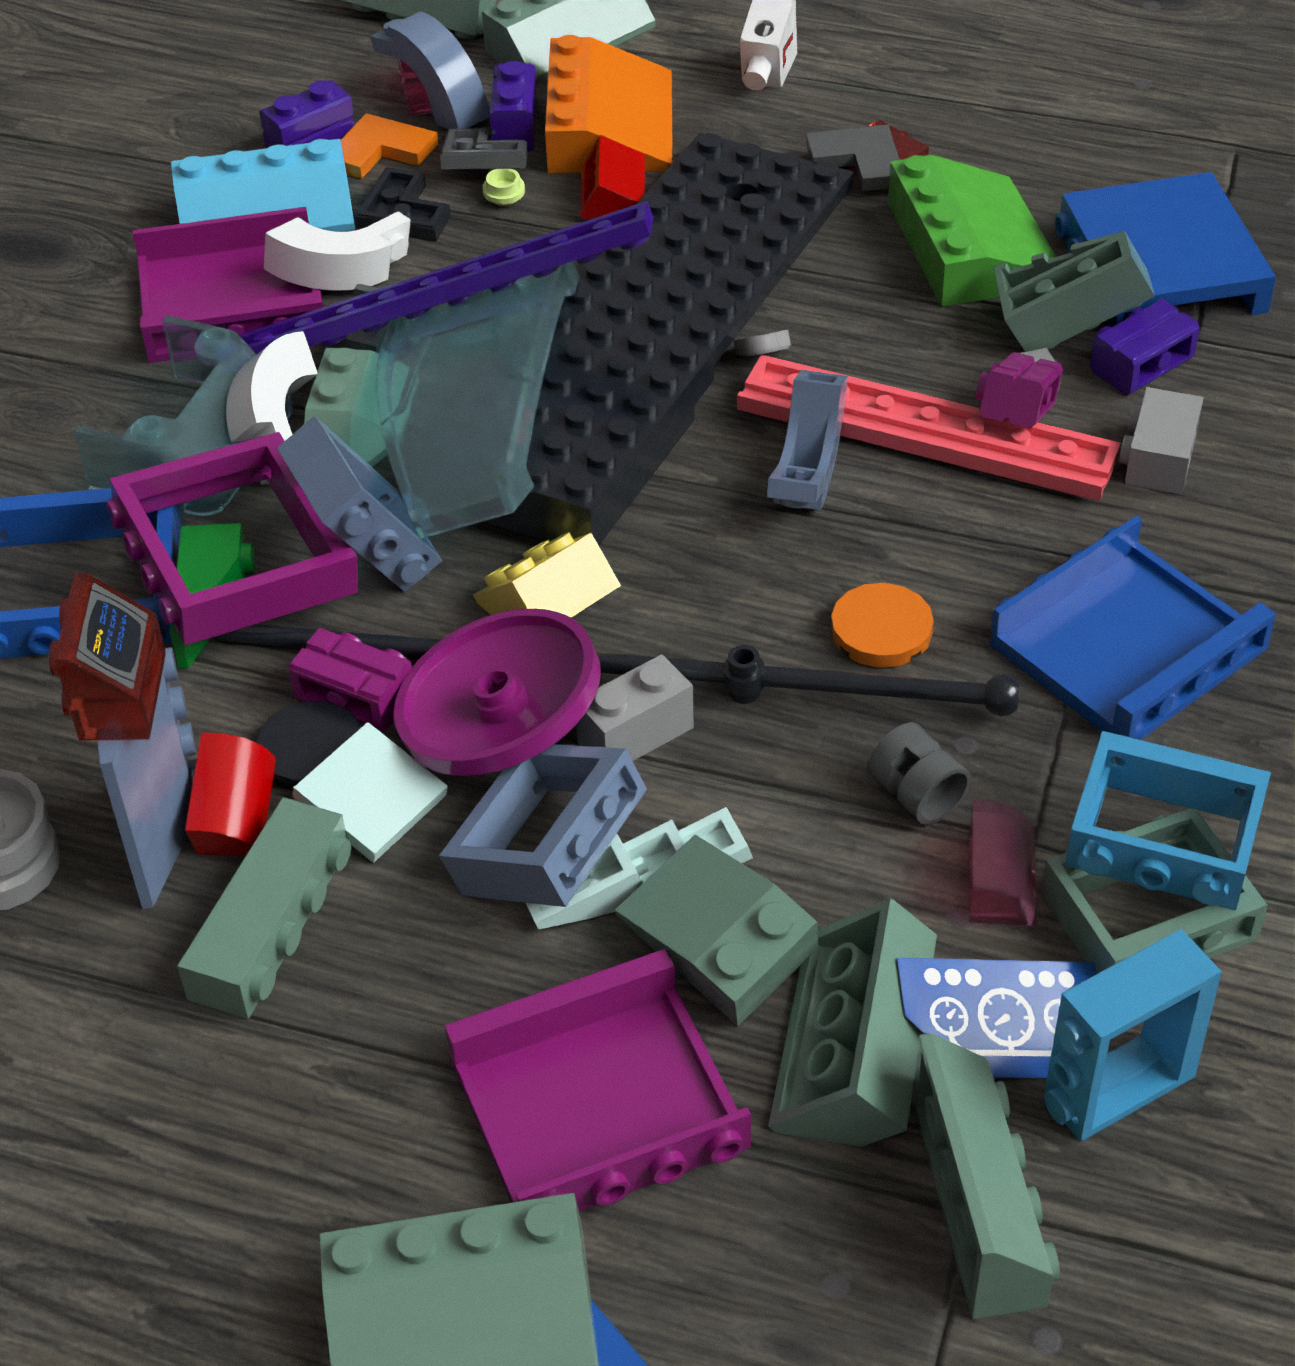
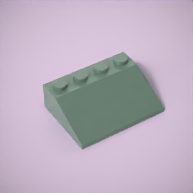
M575 1193L320 1233L322 1293L331 1366H599L584 1236Z

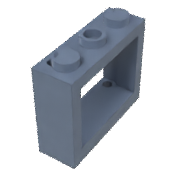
M316 416L312 417L277 447L321 522L404 592L409 590L443 561L397 489Z
M554 744L529 760L503 769L439 857L462 896L566 907L640 801L647 788L626 748ZM548 790L576 792L534 852L505 850Z

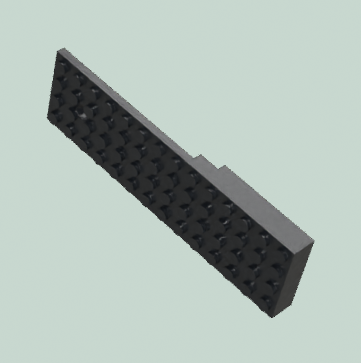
M699 133L637 203L647 201L654 217L651 236L634 248L621 249L620 246L603 251L602 255L597 259L584 263L417 451L414 457L418 501L543 541L549 540L550 542L568 532L573 539L592 533L599 546L693 423L695 404L714 381V365L852 188L854 172L838 168V166L832 163H817L799 158L792 153H778L762 149L753 143L742 144L722 139L717 134Z

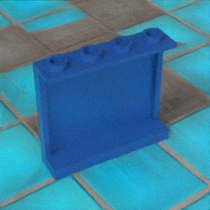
M1212 172L1062 194L1060 212L1055 214L1054 225L1058 238H1063L1068 253H1071V245L1121 231H1125L1148 270L1155 297L1143 302L1137 308L1145 309L1161 299H1164L1171 305H1180L1240 295L1251 315L1269 313L1276 276ZM1135 309L1126 310L1106 320L1109 327L1112 328L1121 323L1124 313L1133 312Z
M1136 515L1120 527H1113L1108 530L1100 540L1085 550H1078L1073 553L1067 562L1050 573L1038 576L1023 591L1013 597L1003 599L996 606L992 614L990 646L1100 731L1141 740L1266 651L1269 646L1276 613L1259 602L1244 614H1239L1139 543L1142 519Z

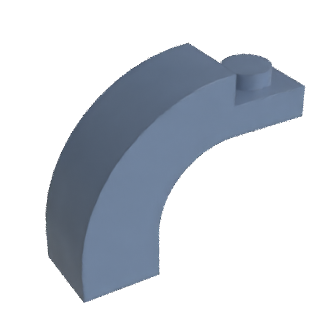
M420 11L405 19L389 21L383 25V30L370 36L375 52L401 59L416 73L428 95L436 126L446 129H468L490 117V109L485 91L475 67L458 40L437 19Z
M801 370L794 378L789 423L779 464L768 480L767 497L774 498V504H781L791 508L822 509L830 486L839 445L848 376Z

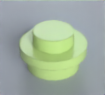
M511 168L490 171L483 184L484 197L499 206L512 205L525 194L524 181L520 178L519 173Z

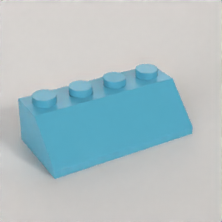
M317 139L304 144L289 146L273 145L266 149L251 151L234 150L222 155L207 157L190 156L183 160L171 161L173 186L180 224L306 207L309 224L314 227L334 232L355 230L340 139Z

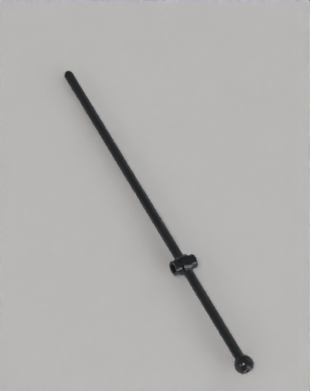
M254 624L215 636L218 641L306 649L307 642L318 629ZM327 630V631L333 632V633L338 634V635H340L341 633H344V631H331V630ZM346 632L356 636L365 645L382 651L394 649L404 657L421 658L430 648L442 640ZM740 645L731 649L725 662L667 658L689 681L724 683L730 697L735 702L741 704L756 701L763 687L980 704L985 705V708L990 713L1000 717L1011 715L1017 711L1019 683L1007 675L994 676L987 681V684L765 666L763 660L759 657V652L754 647L748 645ZM597 652L601 673L623 675L656 658Z

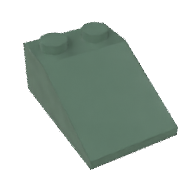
M697 835L692 836L615 909V914L656 952L666 948L675 966V970L737 1027L818 948V922L777 885Z

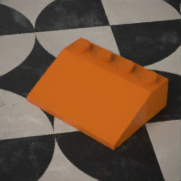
M564 35L558 38H550L545 124L548 174L581 173L582 164L600 135L644 153L645 172L666 171L672 164V70L592 37Z

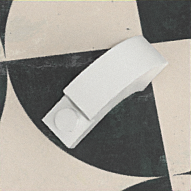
M398 211L360 230L334 232L314 227L297 217L265 233L264 269L283 280L314 289L352 290L357 284L368 286L379 284L388 280L390 263L398 261L407 255L410 219Z
M303 331L293 332L276 339L248 361L234 377L229 388L226 403V420L231 442L247 441L280 432L284 440H287L292 435L285 412L286 394H293L318 374ZM267 480L260 481L261 485L269 484Z

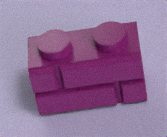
M1016 352L1010 354L1001 363L994 362L989 373L983 372L981 374L976 389V400L982 401L980 408L982 417L1001 422L1008 418L1010 424L1031 429L1056 403L1063 372L1061 363L1041 358L1035 362L1033 356Z
M318 628L307 642L306 649L302 648L291 661L288 670L294 698L304 702L326 701L342 706L354 715L359 723L366 724L368 722L376 729L386 732L394 721V704L397 693L412 667L411 661L394 649L382 651L363 644L356 636L344 632L338 635Z

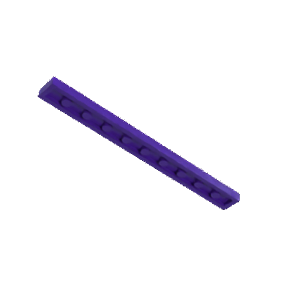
M645 201L227 338L216 359L223 373L227 374L241 369L273 341L293 332L303 331L309 347L322 343L323 346H331L345 339L350 333L362 329L366 333L374 332L386 326L390 320L403 316L406 319H414L426 314L431 307L446 302L448 305H458L470 299L474 293L489 288L492 292L501 291L513 285L517 279L532 274L535 278L544 277L555 272L560 265L575 260L579 264L588 263L601 256L603 251L619 246L621 249H631L642 244L647 237L651 236L654 217L648 202Z

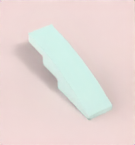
M727 807L679 831L673 820H670L623 844L618 834H616L566 907L526 903L538 929L587 920L615 912V909L694 835L704 839L740 863L753 859L735 821Z

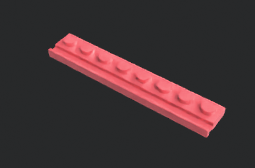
M761 354L745 381L743 392L739 391L737 395V410L789 423L793 380L801 370L837 375L843 374ZM848 376L840 436L1096 501H1101L1103 490L1107 486L1119 458L1120 442L1042 423H1037L1031 429L1010 424L1008 418L1001 422L982 417L980 408Z

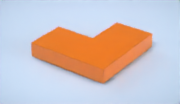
M366 113L340 140L346 174L362 179L382 157L419 166L438 145L437 132Z

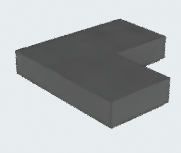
M889 125L806 133V147L810 161L832 163L838 166V168L855 166L862 191L889 189L890 162L900 160Z
M487 128L449 129L440 154L441 169L525 168L528 147L525 140H489V130Z

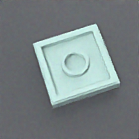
M367 722L294 786L293 798L302 803L343 814L347 839L351 841V845L374 863L446 796L448 786Z

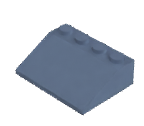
M156 627L145 629L133 689L91 667L99 763L142 909L154 907L188 836L185 832L197 761V759H189V756L196 755L191 722L180 723L181 719L187 718L182 686L171 687L170 683L178 681L174 652L172 647L161 648Z

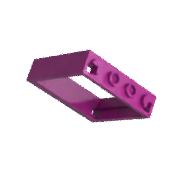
M280 432L109 478L112 499L107 500L105 506L111 515L112 527L114 530L121 528L123 531V543L130 561L138 560L141 564V577L148 594H157L159 610L164 624L173 623L184 645L358 593L357 555L350 545L321 522L277 449L285 441ZM267 480L314 558L190 594L146 513Z

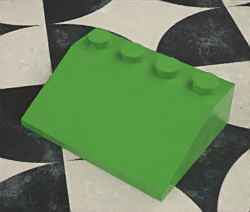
M934 155L911 156L907 159L890 162L888 205L941 307L1000 297L994 266L1007 263L1008 267L1013 269L1032 263V256L1044 252L1049 259L1056 257L1009 176Z

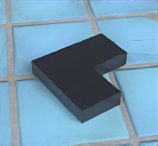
M386 167L355 215L356 227L363 229L399 211L410 219V238L436 242L451 218L450 205L419 199L426 187L424 173Z

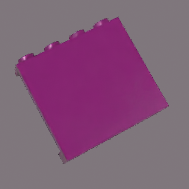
M299 207L132 230L138 256L143 316L140 317V326L148 362L154 363L217 354L227 338L322 308L323 303L320 289L288 282L264 269L265 233L297 217L309 224L307 208Z
M666 948L444 1025L449 1059L510 1203L575 1193L578 1211L598 1204L602 1206L611 1205L625 1198L630 1192L654 1183L667 1184L684 1175L686 1171L710 1162H727L738 1156L743 1150L751 1148V1113L748 1107L738 1110L675 988V966Z

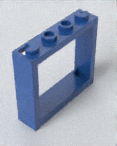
M111 488L0 498V547L122 537L123 531L121 528L113 529L111 515L105 506V502L112 499ZM179 504L146 513L176 569L182 526ZM156 593L153 594V598L125 600L148 614L146 628H157L160 644L172 643L170 637L171 623L164 624L158 605L159 598ZM88 604L0 611V658L77 652Z

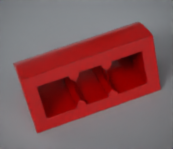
M603 135L598 137L582 164L580 217L588 220L636 205L645 195L644 153Z
M201 733L185 832L197 855L246 856L263 830L268 818L276 764L275 756L264 746L235 735Z

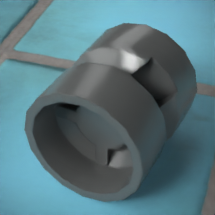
M914 722L902 724L891 730L875 747L868 761V771L871 776L889 794L897 796L900 804L919 823L925 825L936 823L948 816L964 799L971 785L969 771L949 752L941 750L939 743L924 728Z

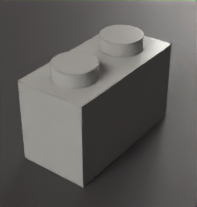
M1146 387L1142 406L1133 404L1129 417L1127 432L1133 433L1134 436L1124 435L1119 463L1128 465L1125 478L1126 485L1183 494L1204 397Z
M661 654L598 688L590 707L576 724L577 743L580 746L626 748L632 761L694 728L693 685Z

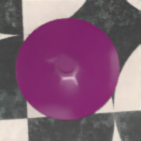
M530 608L509 610L486 616L452 632L430 648L415 663L403 680L394 704L395 727L410 755L418 763L433 771L455 776H471L510 768L535 757L554 745L580 721L590 707L598 690L601 676L599 657L583 626L565 614L547 609Z

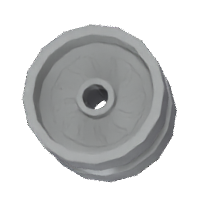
M0 769V910H9L32 900L50 884L59 868L60 846L50 823L45 800L37 784L21 773Z

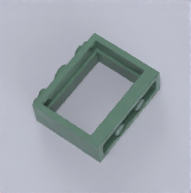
M1189 808L1167 817L1161 815L1150 823L1125 832L1115 831L1208 856L1231 860L1229 852L1196 809ZM1065 849L1063 854L1046 859L1041 896L1085 962H1095L1097 974L1180 929L1209 958L1259 939L1268 905L1246 875L1236 910L1218 905H1208L1113 940L1083 894L1121 880L1103 875H1092L1083 870L1065 866L1068 849Z

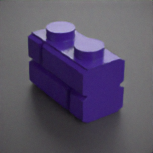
M518 61L498 64L494 66L490 107L492 140L527 141L528 152L534 150L538 104L535 66L531 65V63H521Z
M332 80L316 81L309 86L308 90L294 96H281L274 101V105L259 111L261 125L264 129L265 148L273 145L289 146L310 143L317 139L341 140L355 125L352 117V100L349 94Z
M1164 299L1145 309L1137 308L1126 320L1112 328L1109 326L1103 327L1095 335L1092 342L1091 370L1104 381H1111V385L1128 396L1195 356L1200 329L1198 322L1183 312L1179 314L1178 309Z

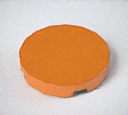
M889 583L864 584L847 591L836 602L831 615L833 642L839 650L842 647L850 653L849 658L859 664L877 668L898 667L911 662V656L916 655L920 651L922 654L928 649L933 634L934 621L931 608L924 599L904 586Z

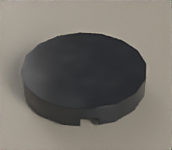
M305 701L285 707L271 716L260 730L257 743L267 748L276 758L273 778L276 781L282 782L283 788L293 791L294 786L360 729L357 718L342 706L326 701Z

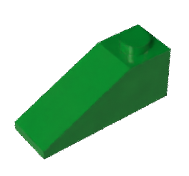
M241 523L181 526L177 570L190 594L247 578V573L255 572L253 543H245ZM171 623L170 637L178 669L189 668L211 638L184 645L173 623Z

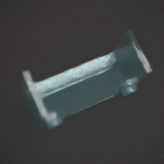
M166 315L162 322L175 378L202 385L175 420L156 415H147L131 424L123 436L79 426L75 431L89 488L93 490L111 488L109 478L240 443L231 442L226 420V403L229 388L234 377L248 361L257 355L252 348L232 330ZM286 394L285 397L287 420L293 412L291 394ZM240 487L179 504L180 512L196 516L214 515L222 511L229 504Z

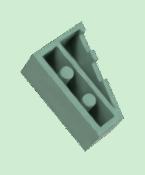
M1125 231L1071 245V253L1049 259L1045 252L1034 255L1031 258V264L1010 269L1007 263L994 266L1004 320L1025 352L1042 348L1052 349L1060 342L1085 330H1091L1100 323L1126 310L1135 309L1143 302L1155 297L1148 270Z

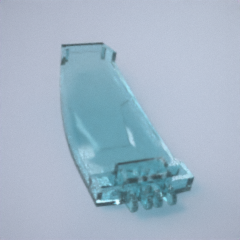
M574 261L560 265L555 272L544 277L535 278L532 274L517 279L513 285L501 291L492 292L489 288L474 293L470 299L458 305H448L446 302L431 307L426 314L420 317L406 319L403 316L392 320L381 344L376 371L377 406L392 469L419 539L511 514L534 488L526 462L539 394L564 297L575 294L580 278Z

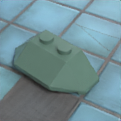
M325 348L318 374L305 407L304 424L316 416L372 467L403 443L420 385V375L371 350Z

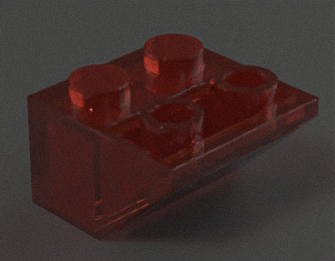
M75 573L69 597H63L60 602L59 640H53L49 649L51 674L54 677H60L63 686L61 695L63 713L66 717H72L79 741L150 740L166 657L157 615L87 573Z

